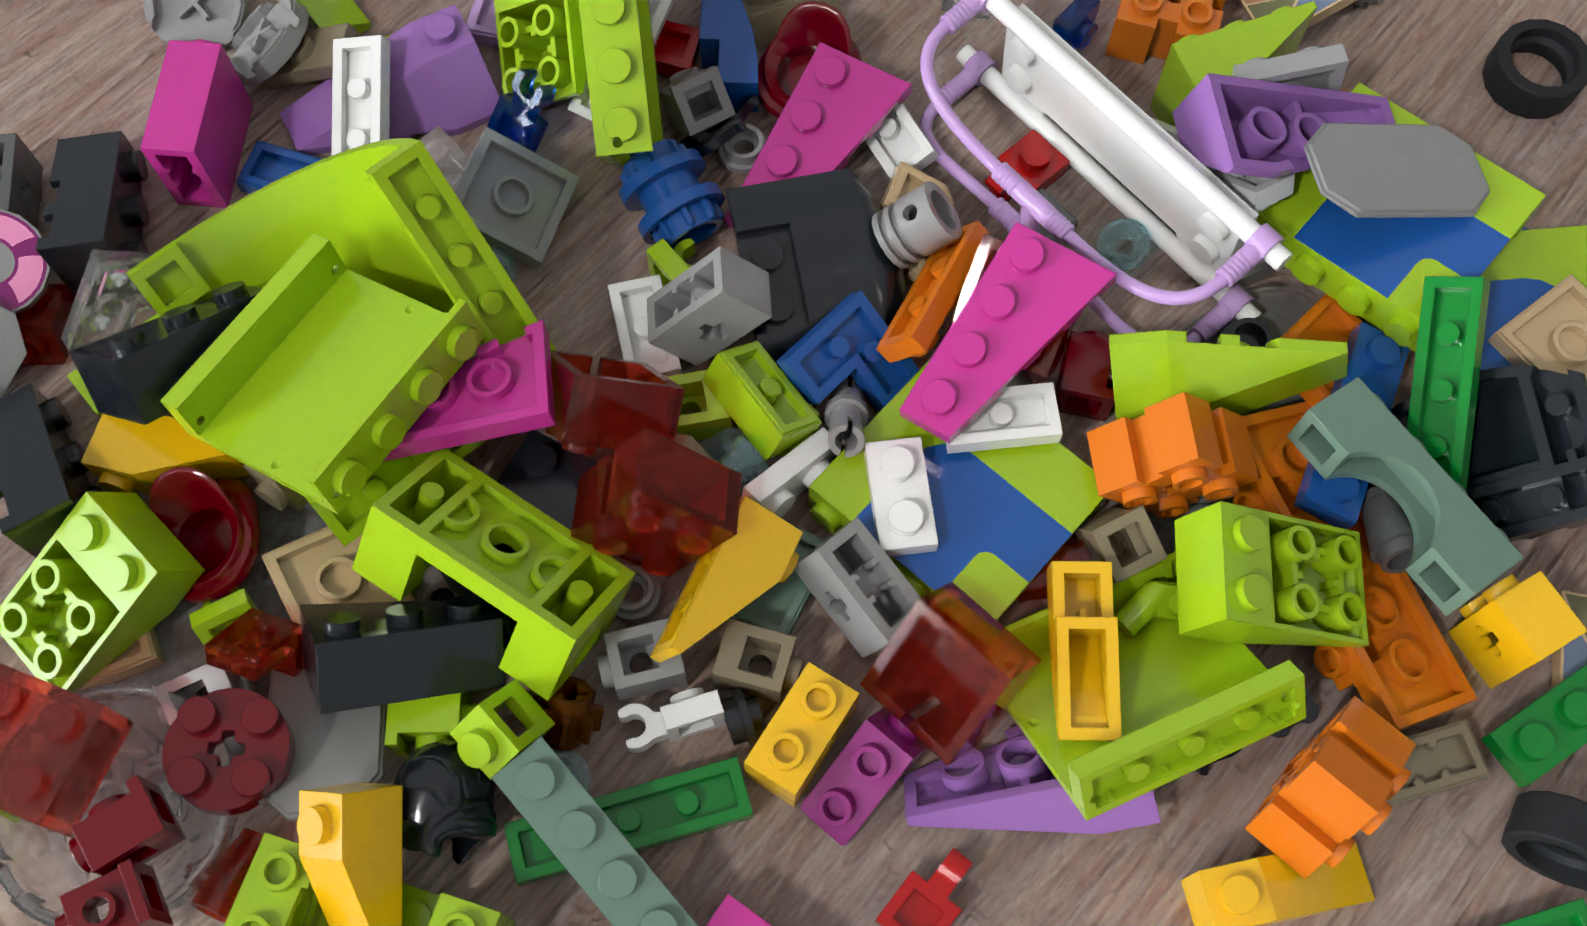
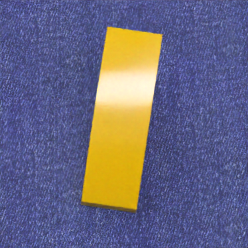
M1052 561L1047 568V598L1052 686L1058 740L1114 741L1122 737L1118 617H1114L1112 562Z

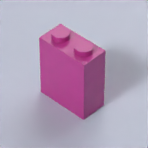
M203 39L193 41L169 40L140 149L177 204L226 208L229 206L253 103L222 44Z

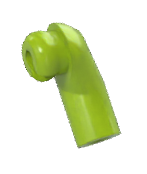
M1152 580L1145 583L1114 614V617H1118V627L1128 636L1134 637L1153 617L1178 620L1177 582Z

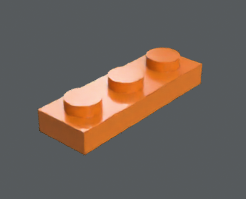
M978 220L962 226V235L959 239L931 254L876 348L889 363L912 356L921 357L928 353L937 343L939 328L947 314L960 302L961 295L959 293L968 276L981 264L982 257L980 255L991 237V234Z

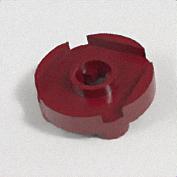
M226 688L210 692L205 696L191 697L180 706L177 718L171 724L164 740L162 764L167 776V782L172 790L202 812L220 816L248 812L260 805L259 800L268 796L274 788L278 790L286 781L295 757L294 734L279 708L272 701L257 692L241 688ZM234 736L238 744L245 746V751L243 755L233 756L230 766L222 767L221 760L218 756L214 755V751L217 745L223 744L226 738Z

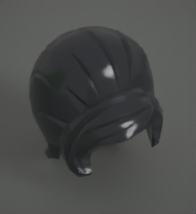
M440 740L417 749L401 765L393 785H403L402 848L411 851H424L428 856L437 858L441 854L443 843L447 839H451L452 859L457 864L463 865L467 860H470L473 852L484 843L485 839L496 836L497 820L494 804H492L496 784L480 768H472L462 761L458 753V743L456 741Z

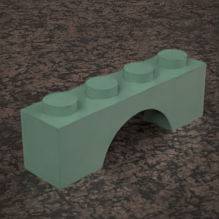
M1359 377L1308 409L1287 435L1288 439L1325 480L1342 477L1364 480L1378 486L1397 501L1405 512L1413 531V552L1405 571L1446 617L1524 559L1523 555L1512 545L1508 536L1489 520L1468 497L1465 489L1444 471L1427 452L1422 442L1410 434L1388 410L1384 401L1377 394L1373 393Z
M539 737L492 777L493 781L613 926H698L542 737Z

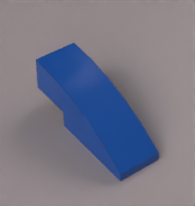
M702 0L699 36L701 68L707 69L713 65L718 67L733 108L743 99L753 94L759 99L757 51L752 26L742 0ZM759 105L750 112H759Z

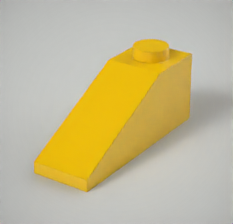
M102 414L80 462L99 477L97 484L110 492H133L135 490L149 494L152 484L160 474L181 466L197 468L214 479H234L250 475L243 467L244 463L188 434L174 417L166 415L143 425Z
M747 496L725 508L650 658L661 663L681 654L775 584L786 581L799 560V554L795 552V549L803 531Z
M356 782L299 790V816L297 820L299 857L329 926H402L403 785Z
M1356 841L1349 853L1338 865L1331 868L1324 862L1306 879L1274 854L1199 870L1181 880L1194 926H1267L1375 901Z

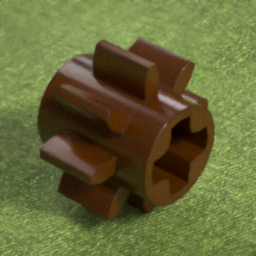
M569 676L549 701L540 695L532 696L555 723L542 737L551 749L570 751L578 748L582 743L588 745L590 744L592 732L600 731L605 706L594 703L596 691L592 690L591 686L582 679Z

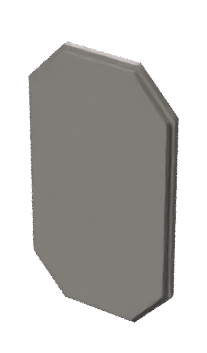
M1323 123L1303 147L1320 194L1356 218L1473 217L1490 193L1471 145L1439 125Z
M299 639L272 665L269 700L279 708L294 734L295 757L286 781L278 790L274 788L265 799L288 821L298 820L299 790L356 782L380 783L384 778L387 704L320 714L304 671L303 646Z

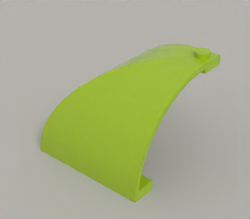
M396 138L361 145L292 172L211 216L126 272L130 280L158 315L161 316L176 307L196 304L212 298V291L232 282L244 281L246 286L263 288L302 244L315 233L330 240L347 269L443 313H448L459 299L466 301L485 335V338L478 346L497 339L500 345L526 335L524 327L538 321L422 141L411 138ZM550 340L554 391L574 375ZM487 440L446 449L463 459ZM436 451L382 462L369 477L364 488L351 499L339 515L308 498L306 499L345 547L363 534L371 505Z

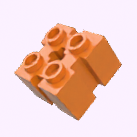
M1120 0L1105 55L1142 65L1146 55L1165 60V65L1173 43L1191 34L1203 35L1219 30L1224 12L1222 8L1226 0Z
M1186 392L1144 408L1145 415L1132 420L1122 417L1086 432L1098 495L1122 503L1128 509L1143 505L1145 511L1155 513L1157 518H1173L1187 513L1189 505L1199 502L1198 497L1202 495L1208 501L1231 498L1239 493L1238 487L1259 480L1245 417L1222 407L1211 411L1208 401Z
M1354 696L1326 724L1322 732L1316 738L1313 737L1286 764L1271 787L1272 792L1262 801L1245 829L1304 879L1324 862L1329 867L1334 868L1343 860L1355 844L1356 840L1353 836L1359 830H1362L1368 836L1380 827L1392 811L1393 806L1387 801L1409 779L1411 772L1404 766L1416 744Z

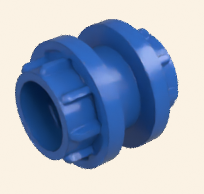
M673 139L653 143L654 151L636 153L624 164L623 173L620 176L623 186L619 191V196L627 210L645 211L646 215L638 224V231L646 243L655 244L663 238L674 250L680 241L691 238L696 246L708 239L720 228L724 219V214L720 207L724 203L725 197L717 183L699 182L698 179L705 171L706 163L697 149H686L684 144H678Z

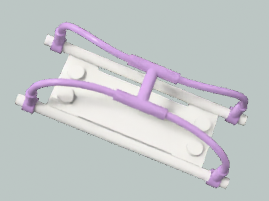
M960 0V2L956 3V5L940 17V23L928 35L920 56L922 81L931 100V103L927 106L921 117L920 128L939 154L936 161L940 166L989 208L988 213L1000 225H1003L1010 233L1015 223L1018 222L1041 234L1039 232L1041 224L1058 242L1065 241L1079 255L1116 273L1115 283L1148 301L1180 306L1194 304L1212 296L1218 301L1217 305L1190 329L1191 334L1187 336V342L1206 343L1225 325L1236 319H1259L1262 312L1252 304L1254 297L1239 284L1234 287L1233 285L1258 263L1262 264L1266 261L1274 270H1280L1293 256V253L1282 245L1285 239L1268 223L1261 226L1256 221L1259 214L1024 4L1017 7L1010 0ZM990 12L1006 26L1002 74L997 70V62L985 51H976L972 46L966 45L956 56V60L963 66V70L940 89L934 72V55L939 43L948 33L954 34L978 13ZM975 85L978 87L984 85L1031 130L1037 131L1070 161L1069 165L1200 286L1185 291L1163 290L1149 286L1113 265L1074 231L1075 226L1062 213H1059L1029 182L1024 180L1016 170L1009 166L1007 162L1001 163L971 133L950 106ZM938 113L964 146L992 173V179L1021 206L1020 214L1003 197L997 198L942 149L932 131V124ZM1099 296L1089 304L1091 309L1117 334L1137 332L1124 322Z

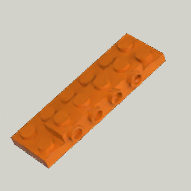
M1307 401L1244 416L1259 480L1238 487L1239 493L1234 496L1233 504L1330 525L1294 506L1308 460L1288 439L1287 435L1308 409L1312 407ZM1360 511L1357 523L1348 530L1360 532L1369 646L1362 648L1315 646L1314 662L1316 668L1323 676L1334 681L1338 691L1356 686L1364 703L1401 731L1461 708L1478 698L1407 572L1397 574L1385 573L1380 565L1371 561Z

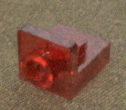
M65 283L49 284L46 293L30 309L16 314L27 355L20 366L65 364L69 354L60 332L77 301L75 295Z
M250 608L205 644L207 665L256 682L271 670L295 677L304 669L301 624L254 608Z

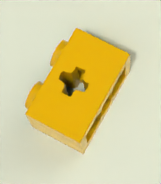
M1540 570L1521 583L1511 574L1484 591L1481 596L1458 610L1465 620L1449 630L1448 634L1491 690L1587 632V629Z
M808 662L745 759V776L795 808L856 711L860 693Z

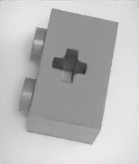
M721 246L647 298L648 343L696 366L701 365L772 318L769 272Z
M858 517L832 534L802 558L794 569L862 658L892 644L930 610Z

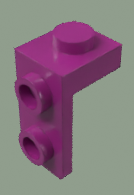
M888 705L867 718L801 804L802 812L840 845L849 843L901 775L915 764L932 744L922 734L923 728L920 723L907 712L901 709L893 710Z

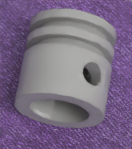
M931 181L925 182L897 199L894 203L887 205L883 210L877 211L872 216L873 231L880 247L892 263L900 269L911 267L913 263L921 261L925 256H930L959 239L962 235V227L954 206L943 190Z

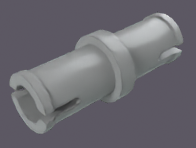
M848 377L829 394L830 400L825 407L824 421L830 430L828 434L830 450L839 456L842 444L845 445V457H852L861 452L864 447L865 436L863 429L868 424V408L863 401L864 393L856 382L852 380V387H848Z

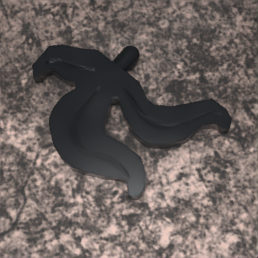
M755 94L743 99L733 108L736 115L692 136H687L678 144H684L686 149H697L701 156L713 152L733 136L747 129L743 121L749 115V112L761 102Z

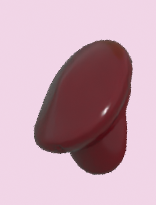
M817 1L798 4L787 13L777 35L765 49L758 65V95L764 108L775 118L778 119L820 42L862 61L860 51L856 43L851 39L847 21L835 7Z
M176 467L160 474L150 489V509L205 569L183 599L193 603H207L226 597L235 591L247 578L254 566L260 546L259 513L252 490L240 480L232 478L214 479L204 471L194 467Z

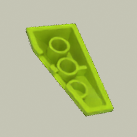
M1162 330L1109 334L1116 420L1122 417L1132 420L1145 415L1144 408L1182 392L1208 401L1211 411L1222 407L1241 415L1347 377V342L1276 338L1266 343L1265 347H1258L1241 342L1240 335L1220 334L1217 339L1218 343L1215 344L1187 342V331Z

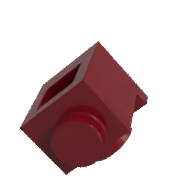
M1071 330L1062 353L1055 392L1060 413L1106 421L1115 402L1109 336L1107 334L1093 330L1084 332Z
M136 774L125 781L130 793L127 795H113L98 802L89 810L88 814L90 817L71 827L75 837L69 840V848L74 859L85 872H92L103 876L117 869V864L129 858L145 864L186 839L160 786Z
M130 858L117 864V869L59 896L64 913L57 916L54 921L55 926H173L174 924L154 868ZM108 903L109 912L105 919L101 921L97 908Z

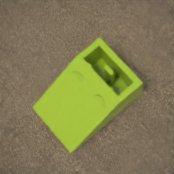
M494 0L505 114L513 115L581 95L587 79L579 1Z
M1312 1L1295 7L1283 6L1269 15L1249 21L1237 20L1228 24L1223 29L1203 35L1191 34L1173 43L1150 104L1157 120L1176 127L1172 112L1208 73L1231 76L1233 65L1242 64L1257 57L1272 58L1296 53L1317 9L1315 2Z
M86 491L0 605V635L56 702L66 700L139 638L172 613L205 569L137 493Z
M1223 501L1174 520L1180 635L1224 643L1361 648L1369 646L1360 532Z

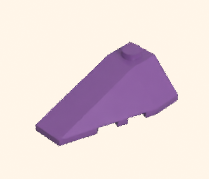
M455 4L410 22L386 38L390 41L389 138L412 139V135L440 131L443 137L460 135L506 115L478 46ZM329 78L279 112L298 152L315 155L329 153L332 150V78Z
M1208 73L1172 112L1180 144L1203 165L1225 173L1266 178H1278L1311 169L1303 147L1323 123L1395 124L1387 97Z
M1018 725L1004 731L1005 741L987 749L978 751L977 749L967 747L904 775L905 816L908 826L1104 834L1161 823L1153 790L1086 821Z

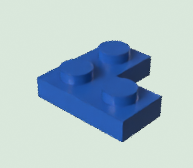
M862 290L851 292L776 361L809 404H819L850 375L877 411H881L919 371L910 357L889 363L876 350L888 326Z

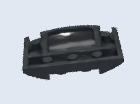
M850 168L726 189L738 256L769 272L772 318L753 329L755 341L758 340L776 364V361L851 292L862 290L889 327L906 297L903 269L893 264L885 255L874 234L872 216L877 211L882 210L873 195L858 181V176Z
M1534 365L1505 366L1480 370L1466 492L1468 497L1489 520L1508 536L1510 542L1563 528L1573 529L1587 524V380L1582 372L1567 369V375L1538 369ZM1411 397L1391 409V413L1406 429ZM1369 483L1367 490L1372 487H1375L1376 485Z

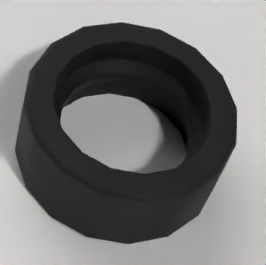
M1527 19L1514 24L1499 38L1486 57L1482 71L1485 88L1494 102L1511 114L1526 119H1547L1558 115L1574 101L1587 84V45L1578 34L1565 25L1547 19ZM1532 53L1545 58L1560 73L1563 85L1543 86L1531 82L1518 72L1512 63L1511 54Z
M1530 790L1517 795L1501 839V843L1508 854L1522 865L1544 877L1587 891V802L1551 791Z

